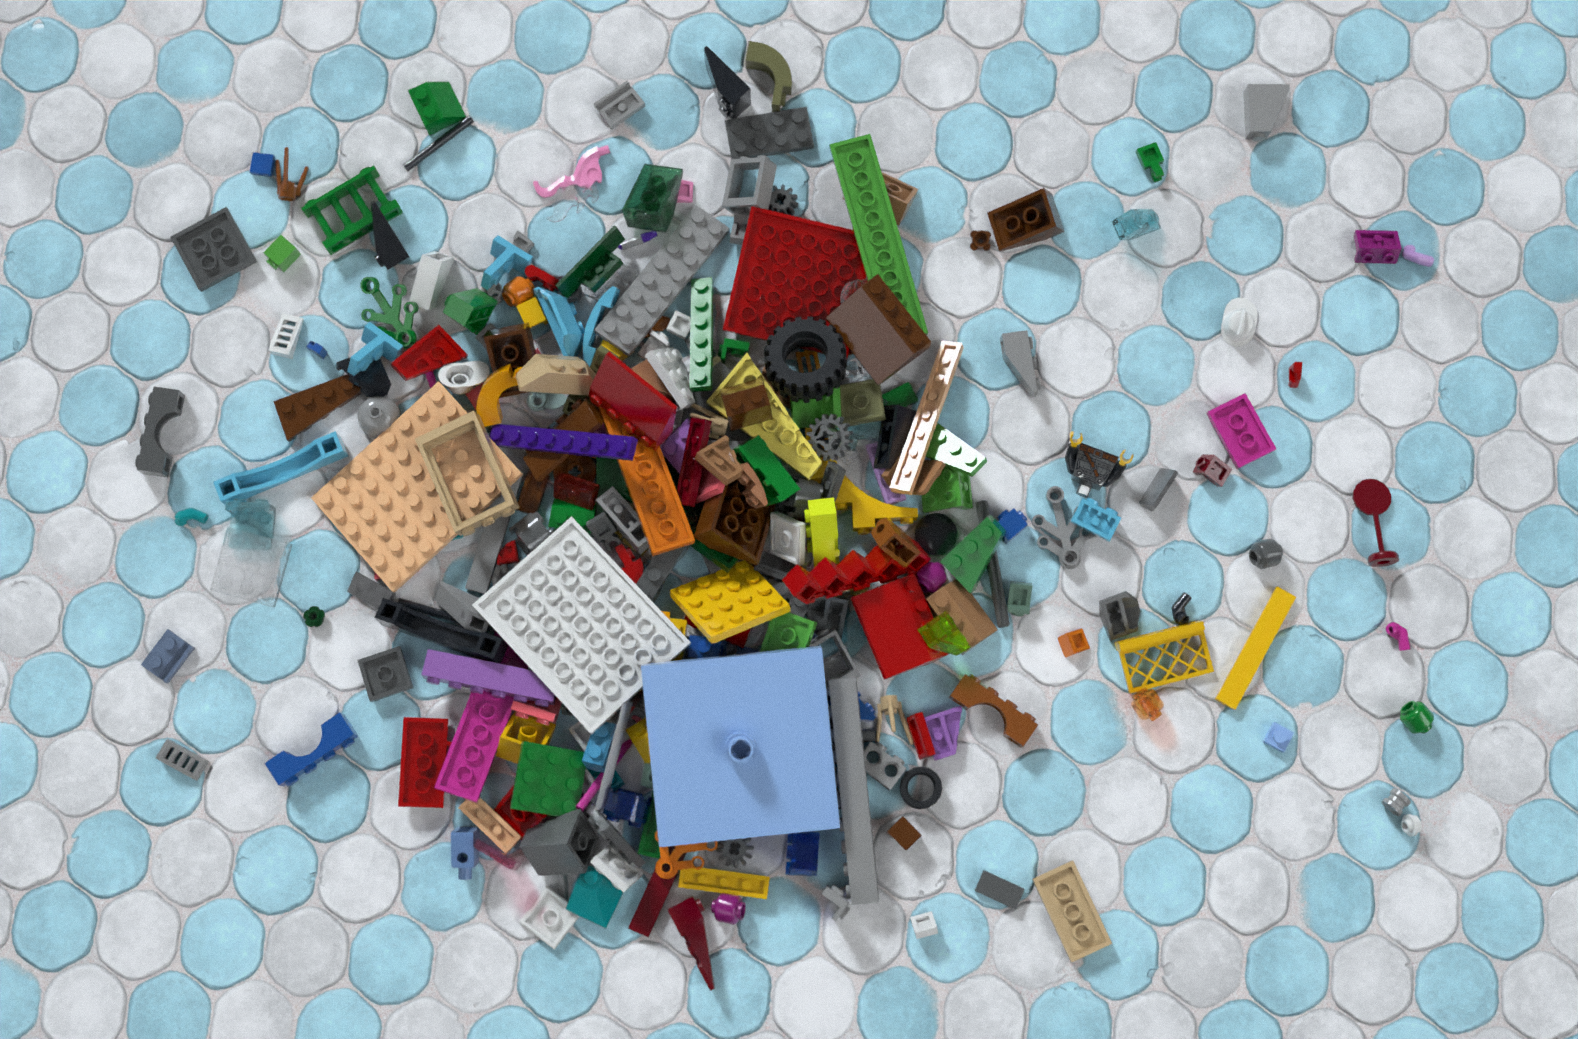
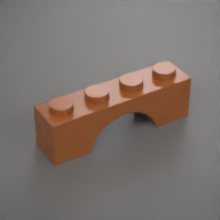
M965 674L949 698L965 710L975 705L993 707L1000 713L1003 719V736L1020 748L1024 747L1038 726L1035 723L1036 719L1027 712L1024 714L1016 709L1018 706L1008 699L1004 701L999 698V693L993 688L988 687L986 689L980 685L981 680L970 674L968 676Z

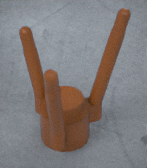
M285 147L283 181L281 179L280 162L275 160L277 195L280 200L295 201L296 196L300 197L301 188L309 168L308 166L304 168L296 188L294 182L288 181L289 148Z

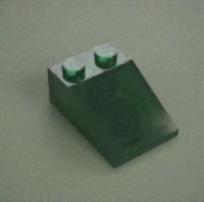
M644 164L622 208V213L628 227L667 232L674 217L683 169Z

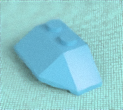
M534 288L563 356L578 357L583 345L582 334H584L585 330L581 321L576 322L574 315L577 314L573 302L568 303L566 297L546 289Z

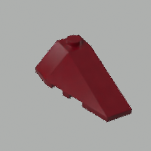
M692 896L667 910L681 937H684L687 948L692 957L695 958L696 965L711 991L715 989L705 921L702 914L705 909L700 899L695 900Z

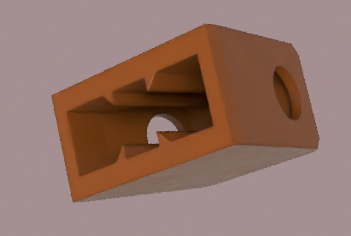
M887 517L879 520L871 530V534L878 546L905 568L921 553L906 533ZM897 542L903 545L901 549L896 548Z

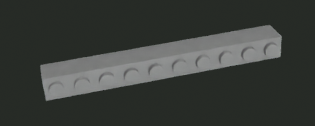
M856 676L829 679V684H826L827 697L831 699L828 713L829 720L833 719V728L830 729L831 742H835L836 751H832L833 762L837 764L838 773H835L836 787H840V795L837 796L838 809H842L843 817L839 818L840 832L844 831L845 840H841L842 854L847 856V863H843L844 876H849V885H846V897L851 899V905L879 902L857 678Z

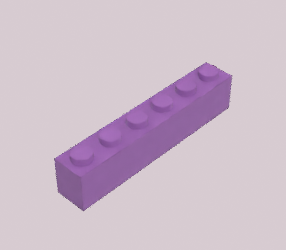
M430 649L427 650L421 674L426 679V683L439 685L440 682L446 683L449 688L461 690V687L470 688V692L483 694V691L492 693L493 697L503 699L505 696L514 697V701L526 703L527 700L535 701V705L541 707L555 704L556 696L532 670Z

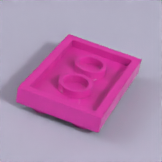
M1246 393L1206 413L1236 469L1276 450Z

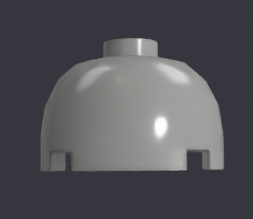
M385 396L370 397L358 409L357 418L359 426L367 436L376 439L401 416V411L393 400Z

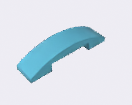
M614 286L607 290L596 303L586 324L583 337V359L589 367L597 350L593 348L597 336L594 330L602 321L605 309H612L616 304L621 291Z

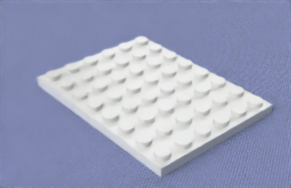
M570 517L472 605L591 735L621 709L623 702H628L643 688L642 664L673 661L691 644L681 631L573 517Z

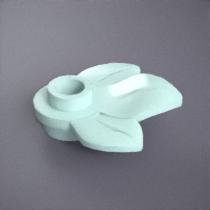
M529 392L527 403L529 408L536 412L543 411L546 408L555 410L565 404L567 397L556 393ZM536 399H542L541 404L536 405L534 403Z

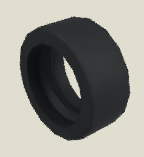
M923 766L914 767L907 771L901 779L899 786L900 795L911 808L927 809L936 804L941 797V779L930 768ZM916 775L927 776L933 782V794L926 801H917L908 793V783Z

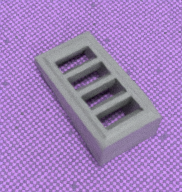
M169 739L165 741L156 756V759L196 781L199 780L209 763L208 760ZM172 748H175L168 759L167 756L169 755L170 751L172 750ZM181 751L183 754L181 755L178 762L175 763L174 761L178 756L179 752ZM190 756L191 758L186 767H182L187 757ZM197 760L199 763L192 773L190 770Z

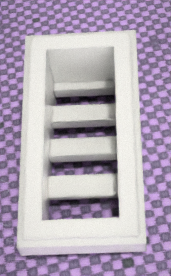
M282 313L269 347V352L272 355L293 359L304 319ZM286 320L296 322V325H287ZM284 328L293 330L292 334L283 332ZM282 336L289 337L290 340H282L281 338ZM279 345H287V348L279 347Z

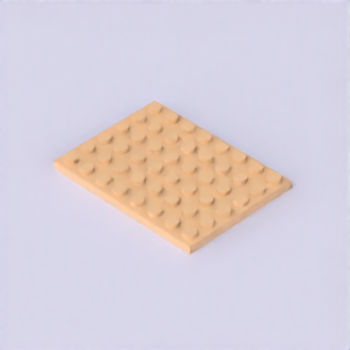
M439 381L311 497L392 592H396L458 535L453 530L415 441V438L468 413ZM474 429L431 449L462 522L482 513L502 495ZM490 438L508 482L512 486L524 474Z

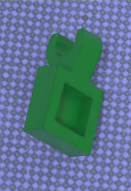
M1154 142L1136 149V155L1143 170L1150 169L1154 183L1161 181V176H1164V172L1160 164H1163L1164 158L1157 143Z

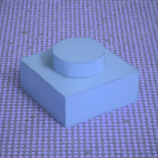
M1273 722L1263 742L1283 753L1294 732Z

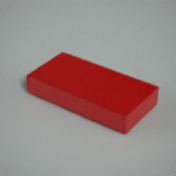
M923 712L907 717L906 720L918 758L921 760L935 755V749Z

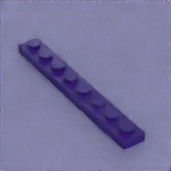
M504 424L492 425L489 436L498 447L629 461H633L638 439L630 436Z

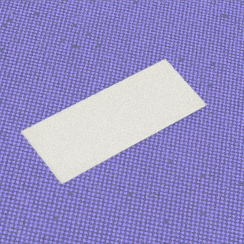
M633 702L622 703L595 810L605 808Z

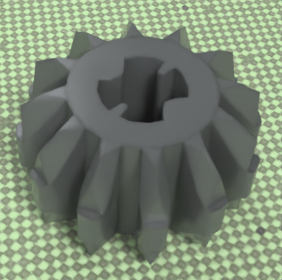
M784 184L781 185V189L774 185L768 210L794 215V209L798 208V203L796 202L797 195L792 194V188L785 190ZM782 200V203L784 202V204L779 205V202L777 203V201Z
M746 838L744 841L742 839L727 840L726 842L718 841L719 844L724 845V848L716 849V852H724L718 859L722 861L728 857L725 863L727 867L730 865L731 860H734V868H738L737 860H740L745 866L747 863L743 857L752 858V855L746 853V850L754 849V846L745 845L751 841V838ZM732 843H735V845L739 843L741 845L738 855H735V853L731 855L729 853Z

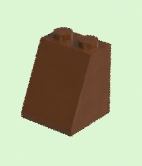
M761 378L720 389L731 431L773 419L766 388Z

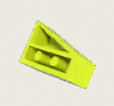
M834 498L808 500V509L804 510L805 523H809V525H806V537L810 538V540H806L808 553L812 552L814 567L824 557L838 565L840 563V551L838 549V527Z

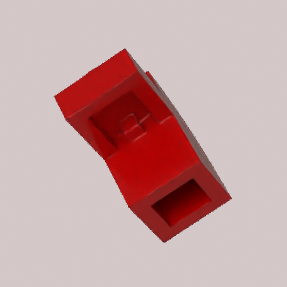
M623 544L615 547V550L625 566L621 569L636 584L645 571L641 558L633 562L632 560L635 556L629 547L625 549Z

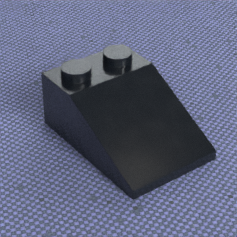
M706 46L704 48L705 66L719 111L726 118L729 116L731 119H735L751 105V88Z

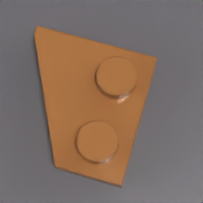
M726 435L698 451L695 459L725 486L741 477L743 471L740 463L736 460L737 456L734 450L730 449L728 444L729 438Z

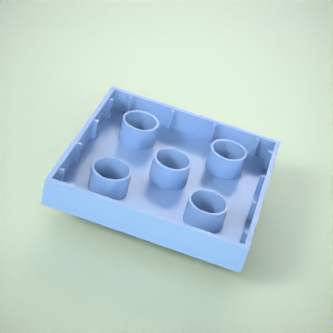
M821 646L641 665L659 847L840 828Z

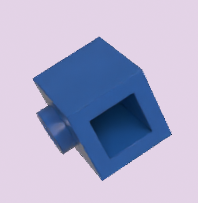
M1014 508L1010 512L1006 509L997 517L998 522L1006 530L1002 538L1005 544L1010 542L1028 525L1026 516L1020 510L1017 512Z

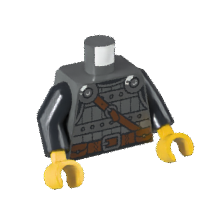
M1071 431L1069 435L1071 443L1068 444L1065 455L1067 470L1071 474V480L1079 483L1076 494L1088 498L1091 488L1100 490L1101 487H1108L1117 481L1127 467L1126 464L1132 461L1134 454L1131 455V458L1125 459L1123 457L1125 449L1121 452L1120 460H1118V456L1082 443V433H1080L1079 439H1073L1074 431Z

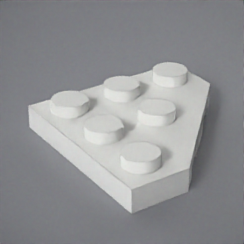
M670 347L651 350L644 355L681 409L689 408L695 403L693 393L689 388L686 366L682 361L683 356L677 349Z

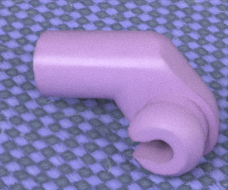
M1406 245L1403 249L1402 256L1406 260L1427 267H1431L1434 263L1432 256L1415 252L1413 245Z

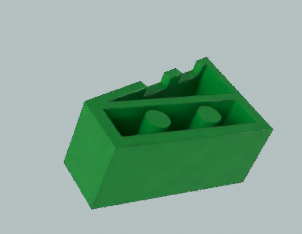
M759 435L749 438L732 449L737 456L736 460L740 464L748 463L759 478L768 502L766 506L780 503L800 490L799 486Z

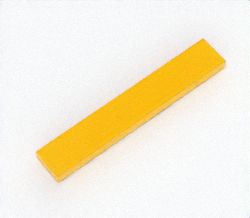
M1278 586L1275 587L1215 697L1216 701L1232 710H1236L1296 596Z

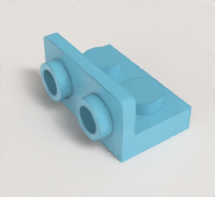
M1082 498L1070 522L1109 542L1121 520V517L1117 516L1118 512L1111 508H1106L1105 510L1099 507V503L1091 498Z

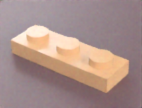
M481 797L478 803L465 800L458 807L505 854L522 839Z

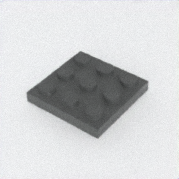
M227 207L170 237L201 292L258 262Z

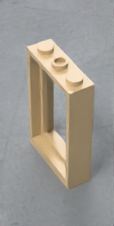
M475 411L469 412L415 438L455 533L460 536L471 535L475 532L476 528L490 526L495 523V519L501 516H511L515 513L514 510L520 508L481 417ZM474 429L505 502L462 522L431 449Z

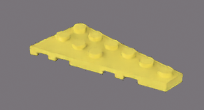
M746 353L706 402L728 419L720 389L761 378L766 388L773 419L740 429L751 438L759 435L775 456L809 481L822 465V461L800 432V429L768 385L759 369L755 366L749 354Z

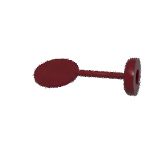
M1362 480L1355 486L1352 499L1360 512L1373 516L1379 552H1375L1368 557V565L1382 567L1399 562V555L1395 551L1384 550L1378 516L1389 508L1391 493L1388 487L1379 480Z

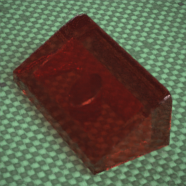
M560 473L554 479L553 498L593 510L599 492V484L566 473Z

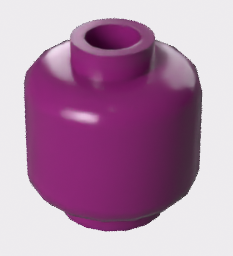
M928 562L915 574L921 590L925 594L935 593L947 580L945 568L939 562Z
M722 893L718 896L717 900H713L711 905V912L714 913L715 919L726 924H737L739 920H743L746 911V904L738 895Z

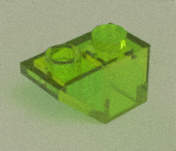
M947 611L942 612L917 629L931 649L957 656L971 648Z

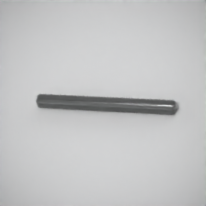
M987 501L977 502L976 509L980 524L987 516H990ZM996 550L987 566L997 626L1003 628L1008 627L1010 622Z

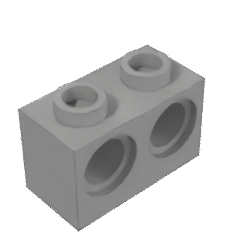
M871 741L864 750L866 773L890 791L907 769L903 766L905 762L896 755L891 757L887 754V748L878 741L875 744ZM869 752H876L879 755L877 763L872 764L868 762L867 754ZM893 765L897 770L896 776L888 777L884 771L885 767Z

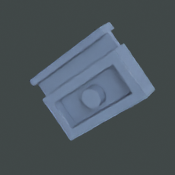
M167 629L141 665L169 684L195 647Z

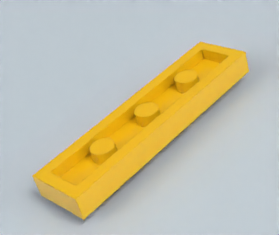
M690 868L680 870L678 887L767 899L770 877L709 868L699 870Z

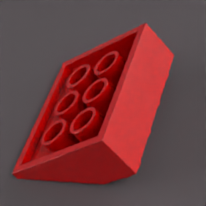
M609 351L605 355L589 388L590 400L594 405L605 409L610 418L621 422L627 432L638 436L643 445L656 450L673 431L677 406Z
M915 574L894 580L850 598L884 680L934 663L949 655Z

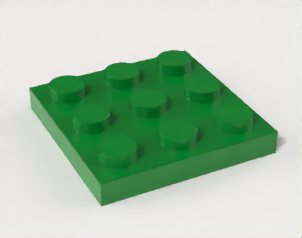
M522 741L510 809L556 817L576 810V805L581 800L586 770L585 764L582 762L585 752Z

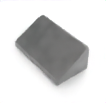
M1165 468L1159 469L1140 499L1139 504L1150 511H1154L1178 472Z
M357 571L347 591L377 609L383 598L392 601L396 593Z

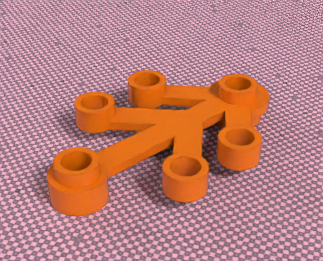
M657 830L655 833V839L659 842ZM714 841L715 847L713 849L708 848L707 842L676 845L670 855L668 846L659 847L661 858L656 863V873L663 879H670L676 875L678 870L702 869L705 861L701 856H695L691 860L678 861L683 853L701 850L714 851L718 847V841ZM697 858L702 861L700 867L694 865V860ZM665 863L670 865L668 872H665L662 868Z

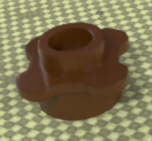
M974 230L970 233L972 238L971 250L983 249L988 251L991 248L989 244L991 233L989 231Z

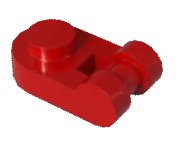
M528 265L525 268V274L531 282L540 281L543 283L542 287L551 292L554 290L559 291L555 285L560 280L534 265Z

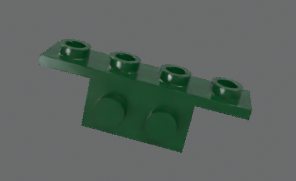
M614 225L555 285L564 297L568 298L581 284L595 294L624 264L619 257L612 253L625 240L619 229Z

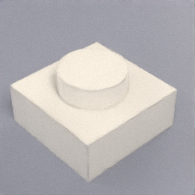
M676 310L666 331L685 340L690 331L691 317Z
M932 911L910 917L916 939L938 934Z

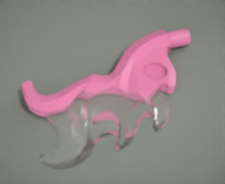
M608 145L599 148L596 146L583 154L572 176H563L547 188L540 187L538 181L533 182L537 194L546 198L554 208L553 215L547 217V220L550 222H560L567 216L568 211L573 206H577V213L581 212L589 196L592 197L593 204L597 201L599 191L595 183L602 182L599 159L601 158L600 156L610 153Z

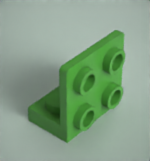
M840 387L838 389L833 388L832 395L827 397L825 394L822 396L823 400L817 402L816 399H811L810 403H804L801 399L798 402L791 401L790 397L791 418L798 428H810V424H816L815 418L822 419L823 414H828L829 416L830 414H837V418L841 417Z
M945 465L941 474L934 481L930 490L925 495H921L923 512L925 513L955 507L963 510L973 509L970 476L953 470Z

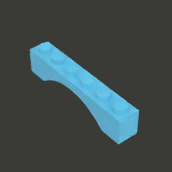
M335 431L315 439L299 451L278 461L255 469L233 473L213 483L220 501L226 506H230L346 458L348 453L342 438Z

